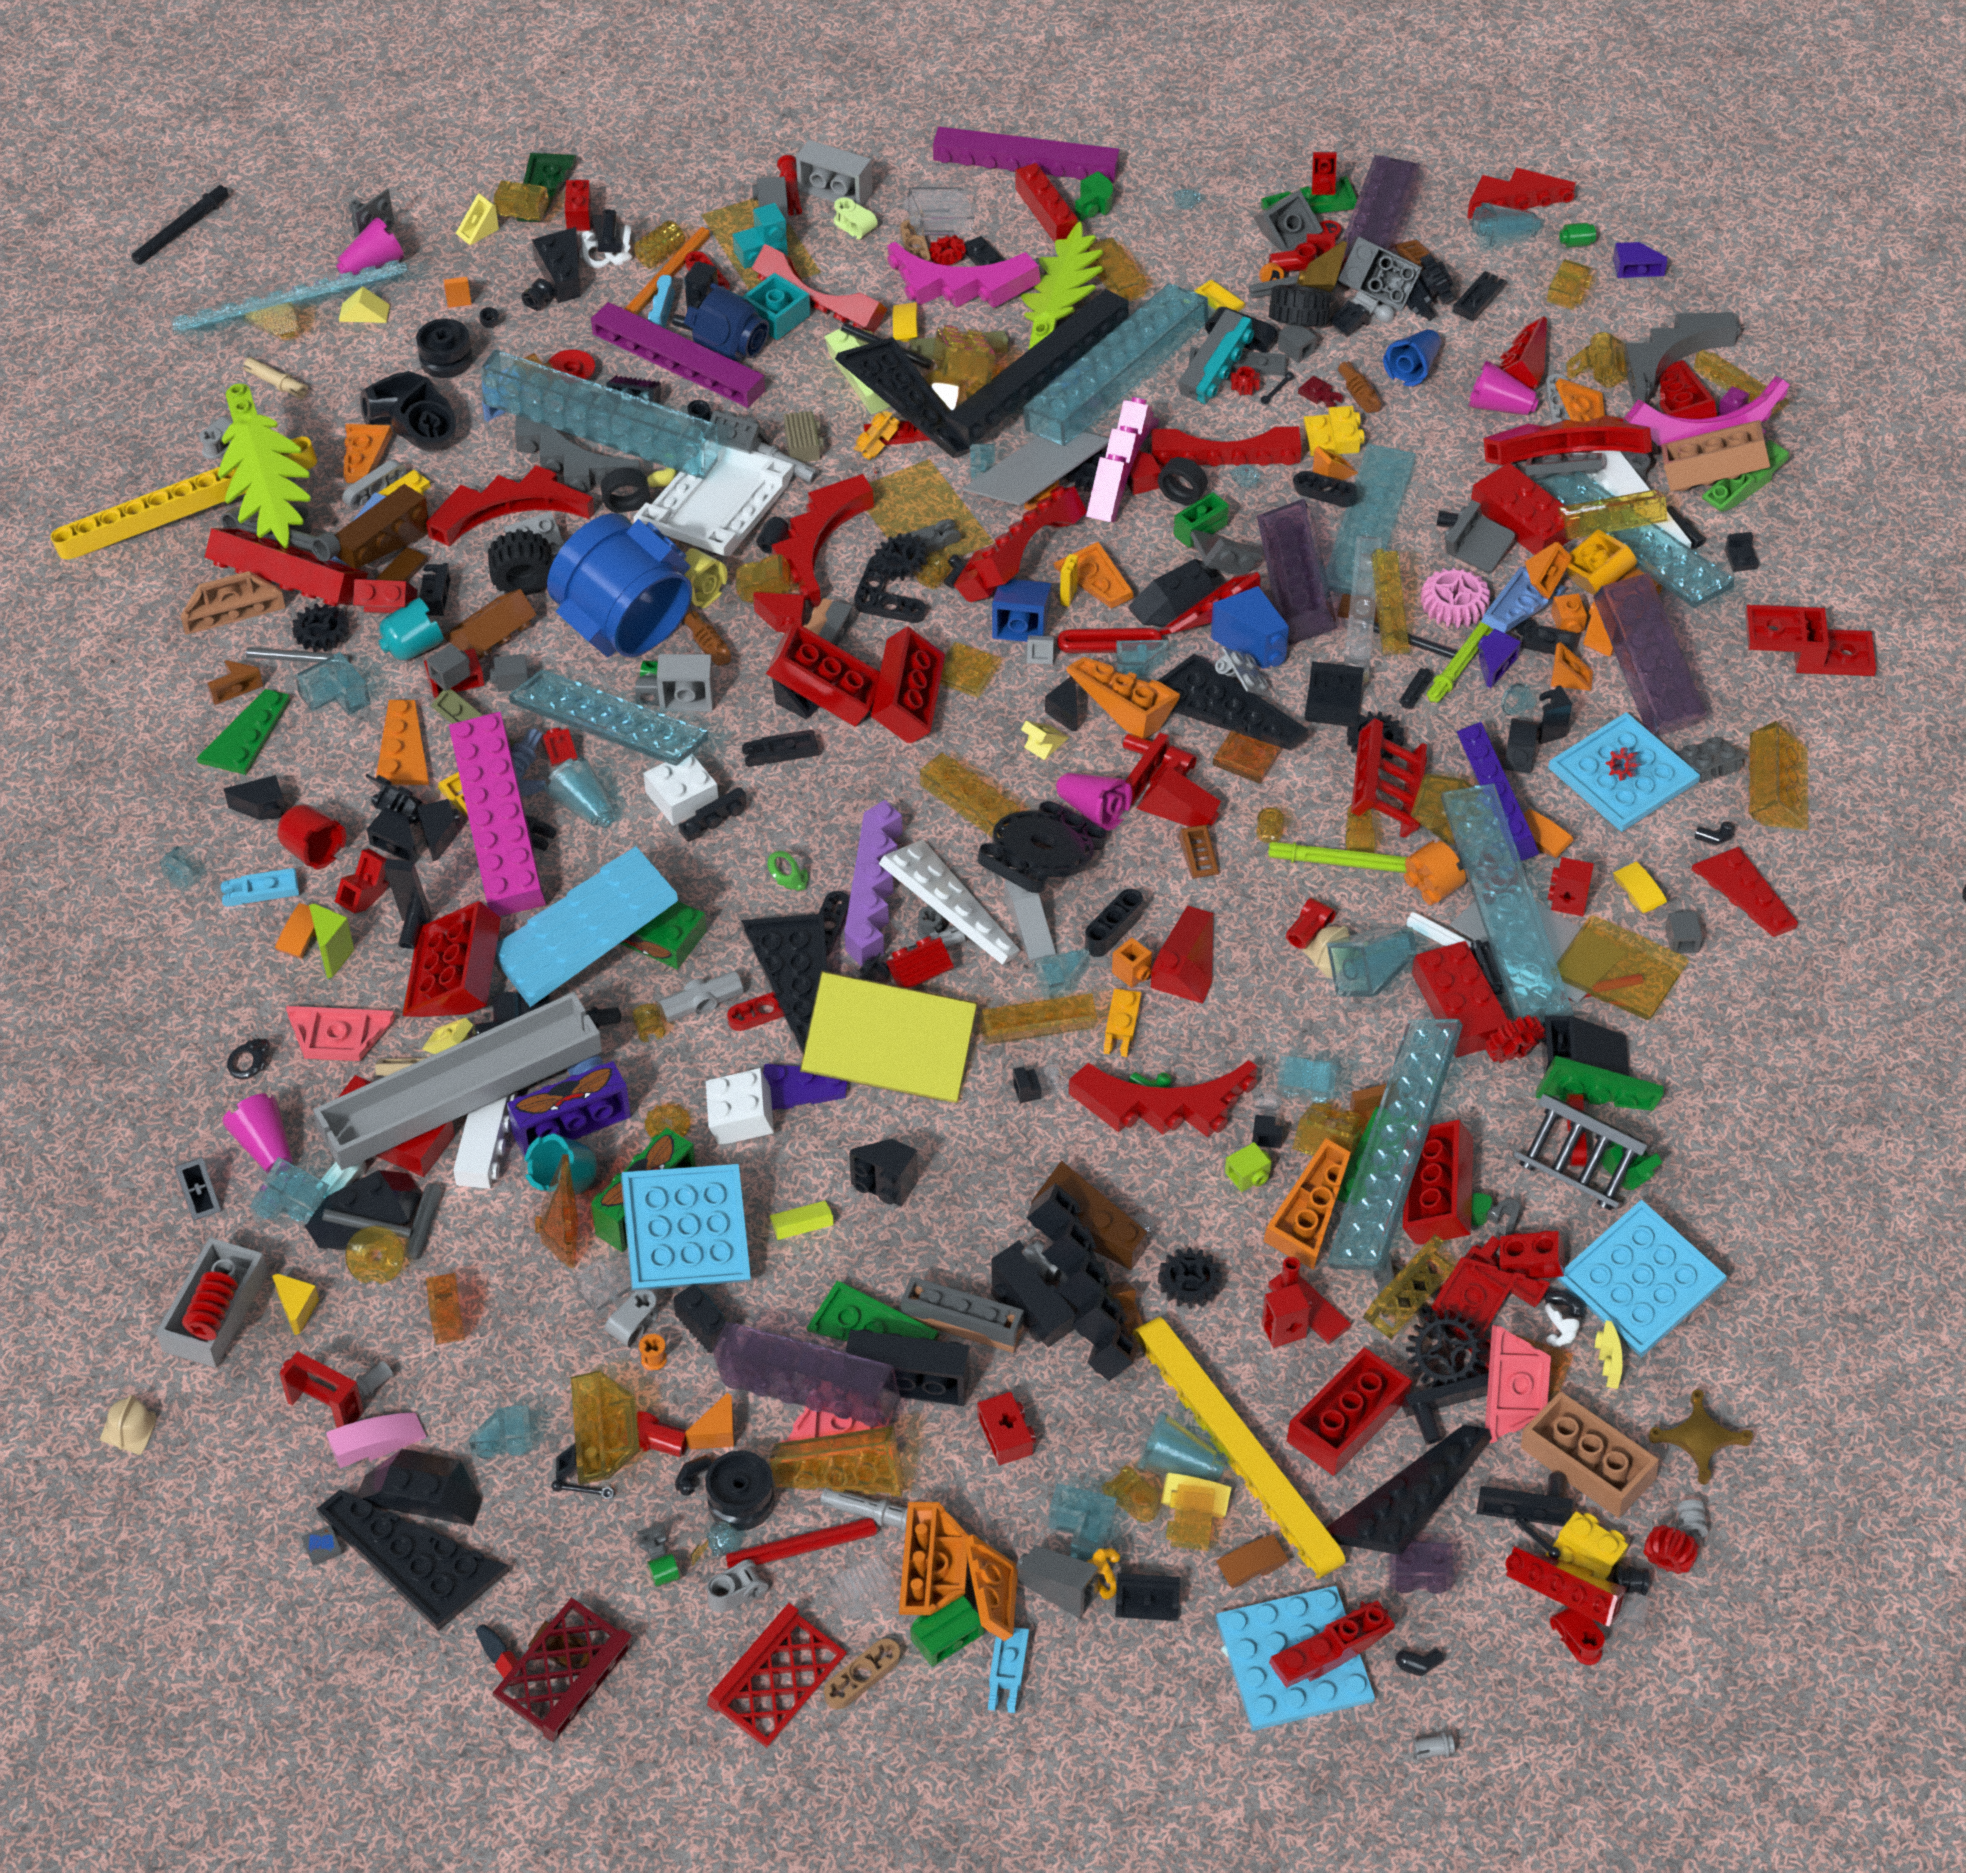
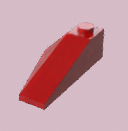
M1545 316L1525 326L1513 340V346L1500 356L1503 361L1499 368L1532 390L1539 386L1540 379L1544 373L1547 318Z
M1684 360L1672 363L1660 375V409L1664 414L1686 419H1704L1717 416L1714 398Z
M1253 572L1234 576L1164 626L1159 632L1161 635L1172 634L1211 623L1214 602L1257 586L1261 589L1259 573Z
M1187 905L1163 944L1151 969L1150 988L1201 1004L1204 1003L1212 985V912Z

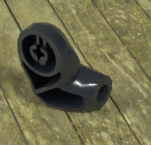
M411 371L397 373L361 391V413L365 424L392 425L394 431L418 449L428 452L441 450L447 447L453 440L456 429L455 413L449 401L437 392L428 377Z

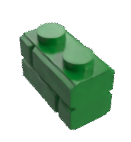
M1211 492L1204 499L1198 500L1174 515V536L1188 548L1193 547L1194 541L1190 536L1193 530L1213 534L1228 525L1227 514L1229 505L1217 494Z
M963 1595L930 1616L921 1615L910 1628L911 1641L931 1667H934L984 1635V1627L981 1626L979 1614Z

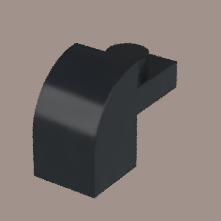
M1511 718L1504 770L1523 773L1531 772L1538 726L1537 721Z

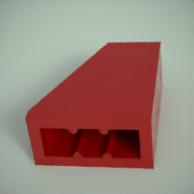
M1167 766L1145 791L1136 809L1188 827L1207 824L1212 826L1220 814L1216 810L1221 801L1170 766Z

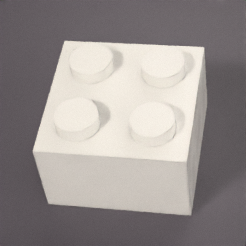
M690 751L643 773L645 792L673 826L694 816L696 810L718 799L717 783Z
M760 1068L706 1081L708 1125L718 1144H728L774 1133L770 1086Z

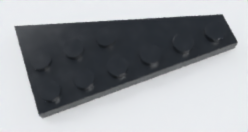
M894 337L838 352L835 357L837 362L952 458L966 455L973 451L974 444L969 447L947 435L946 415L950 412Z
M1195 653L1157 680L1180 694V698L1172 712L1287 750H1292L1308 737V729L1258 695L1246 692L1243 685L1225 674H1219L1213 665Z
M824 914L741 920L742 928L804 1058L822 973L828 974Z
M1462 1425L1325 1529L1337 1544L1402 1555L1492 1439L1489 1429Z
M341 1489L316 1508L318 1515L328 1525H331L332 1529L437 1631L509 1572L507 1564L500 1561L496 1563L484 1557V1554L476 1550H467L456 1545L454 1540L416 1523L412 1525L401 1520L400 1516L392 1512L386 1513L373 1507L372 1503Z

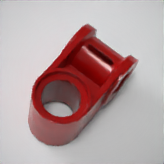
M1569 1607L1550 1617L1551 1628L1558 1631L1562 1637L1560 1640L1566 1644L1580 1663L1591 1666L1601 1660L1605 1636L1591 1618Z

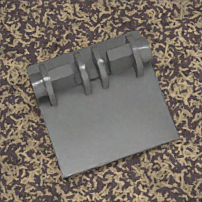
M551 511L504 527L505 532L511 531L513 533L517 532L516 530L526 532L530 530L533 531V534H541L542 538H546L549 541V545H551L553 561L564 545Z
M1223 647L1222 650L1225 655L1216 662V671L1219 674L1238 678L1246 692L1270 697L1271 694L1267 689L1269 684L1256 670L1257 664L1254 658L1248 653Z

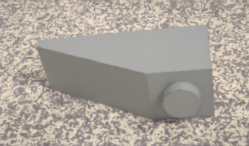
M1008 880L1004 881V900L1029 961L1056 955L1039 894L1026 891Z

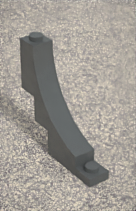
M1678 313L1675 315L1674 328H1651L1649 343H1626L1623 366L1633 404L1638 399L1645 402V397L1649 396L1650 392H1653L1659 376L1672 363L1699 351L1734 346L1736 336L1740 335V323L1736 322L1734 313Z

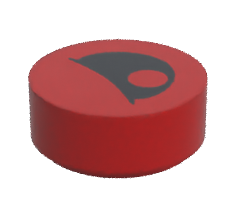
M1325 220L1319 223L1323 229L1319 234H1334L1335 240L1340 237L1341 226L1339 223L1332 220Z

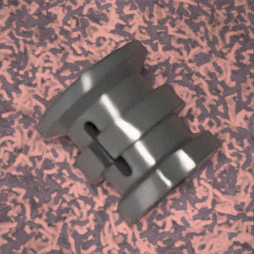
M927 906L919 911L917 934L921 939L930 936L932 932L940 933L944 931L942 915L934 908Z

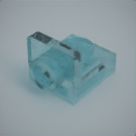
M994 444L970 445L971 481L981 476V472H986L985 463H995Z
M177 845L170 852L166 853L159 862L163 877L183 890L188 891L194 886L193 872L186 864L183 848Z

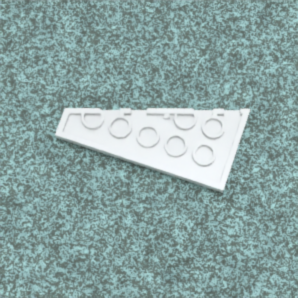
M924 840L883 856L879 863L883 868L1002 965L1013 960L1018 955L1020 949Z

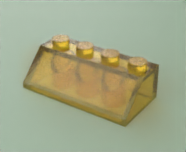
M1774 721L1750 733L1749 814L1763 826L1808 830V749L1781 724Z

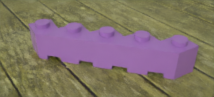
M886 800L870 808L863 815L845 926V951L860 966L864 964L868 957L874 960L879 952L881 956L884 954V938L879 929L889 924L888 904L884 899L893 894V875L879 863L884 855L897 850V844L893 840L902 835V815Z

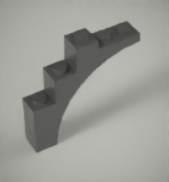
M541 394L516 395L515 439L517 452L533 453L534 451H539L541 467L549 469L554 473L564 471V482L568 487L579 492L591 491V484L601 485L603 478L615 469L624 467L640 470L639 459H619L602 456L584 450L565 439L548 421L543 409Z

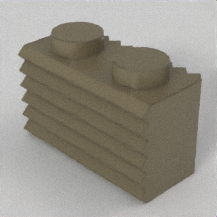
M800 411L794 414L785 413L783 415L784 430L789 456L800 462L819 461L820 452H824L823 438L817 437V435L821 434L819 420H814L812 411H805L803 413Z

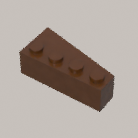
M406 484L401 485L334 534L341 547L340 553L336 557L352 568L357 569L425 537L428 534L426 521L429 519L426 497Z
M1061 1160L1033 1198L1031 1205L1035 1199L1053 1184L1057 1183L1078 1202L1081 1209L1078 1217L1082 1226L1089 1228L1096 1244V1248L1093 1251L1132 1270L1146 1251L1147 1231Z

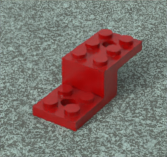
M1746 605L1745 617L1748 650L1794 652L1796 673L1875 676L1876 663L1872 631L1827 629L1825 608ZM1775 626L1778 630H1771L1768 627ZM1843 650L1850 651V652L1852 653V655H1846V654L1842 653L1841 651H1843Z

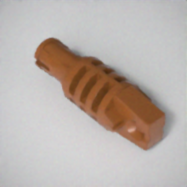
M1347 361V364L1346 362L1341 363L1338 367V372L1345 379L1346 388L1356 403L1366 413L1378 412L1381 402L1366 377L1358 373L1350 361Z
M692 611V614L688 612L683 621L693 632V640L705 654H711V659L717 666L731 662V653L725 641L713 626L705 623L696 611Z

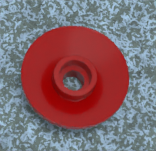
M575 349L564 350L556 353L549 359L546 367L547 374L553 381L559 384L576 385L585 382L594 374L595 362L592 356L584 351Z

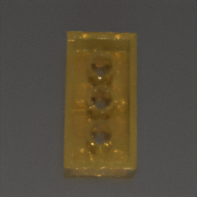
M944 325V328L937 327L932 356L941 375L990 383L996 354L986 336L982 335V331L968 329V332L958 331V327Z

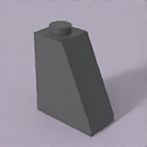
M1036 1545L1029 1554L1024 1553L1017 1562V1582L1081 1619L1097 1597L1098 1567L1094 1564Z

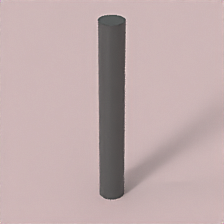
M324 1209L322 1216L324 1221L409 1239L411 1233L410 1227Z

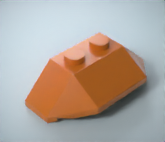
M908 1502L899 1615H932L966 1593L968 1557L964 1540L969 1535L945 1511V1508L939 1502Z

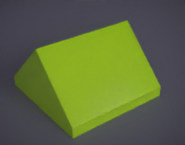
M315 903L310 904L309 907L327 979L332 978L354 951L348 919Z

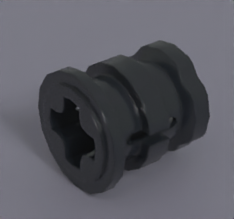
M1617 1563L1614 1569L1613 1583L1625 1586L1626 1594L1633 1595L1634 1592H1639L1640 1596H1646L1649 1587V1570L1642 1568L1641 1571H1638L1635 1567L1631 1566L1623 1569L1622 1565Z

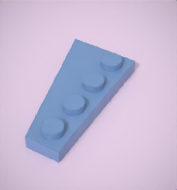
M1520 566L1485 612L1481 622L1492 629L1495 628L1505 633L1553 603V598L1555 596H1562L1567 587L1557 584L1551 597L1545 599L1531 584L1527 569Z

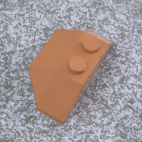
M248 571L199 584L180 617L185 635L278 611L286 607L280 588Z

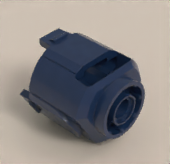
M712 283L710 288L713 291L704 299L700 308L688 306L684 323L693 329V341L736 362L741 361L745 356L753 358L760 352L766 342L769 333L768 321L760 315L746 298L723 286Z

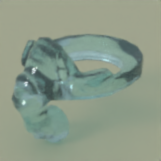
M1516 683L1507 688L1503 693L1500 706L1506 715L1521 716L1525 710L1531 709L1537 704V697L1530 692L1528 685ZM1509 694L1514 700L1518 699V702L1512 708H1507L1506 705Z

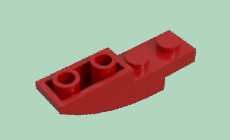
M1377 1600L1327 1624L1323 1632L1271 1656L1269 1664L1286 1688L1306 1678L1311 1682L1336 1669L1372 1646L1393 1630L1395 1624Z

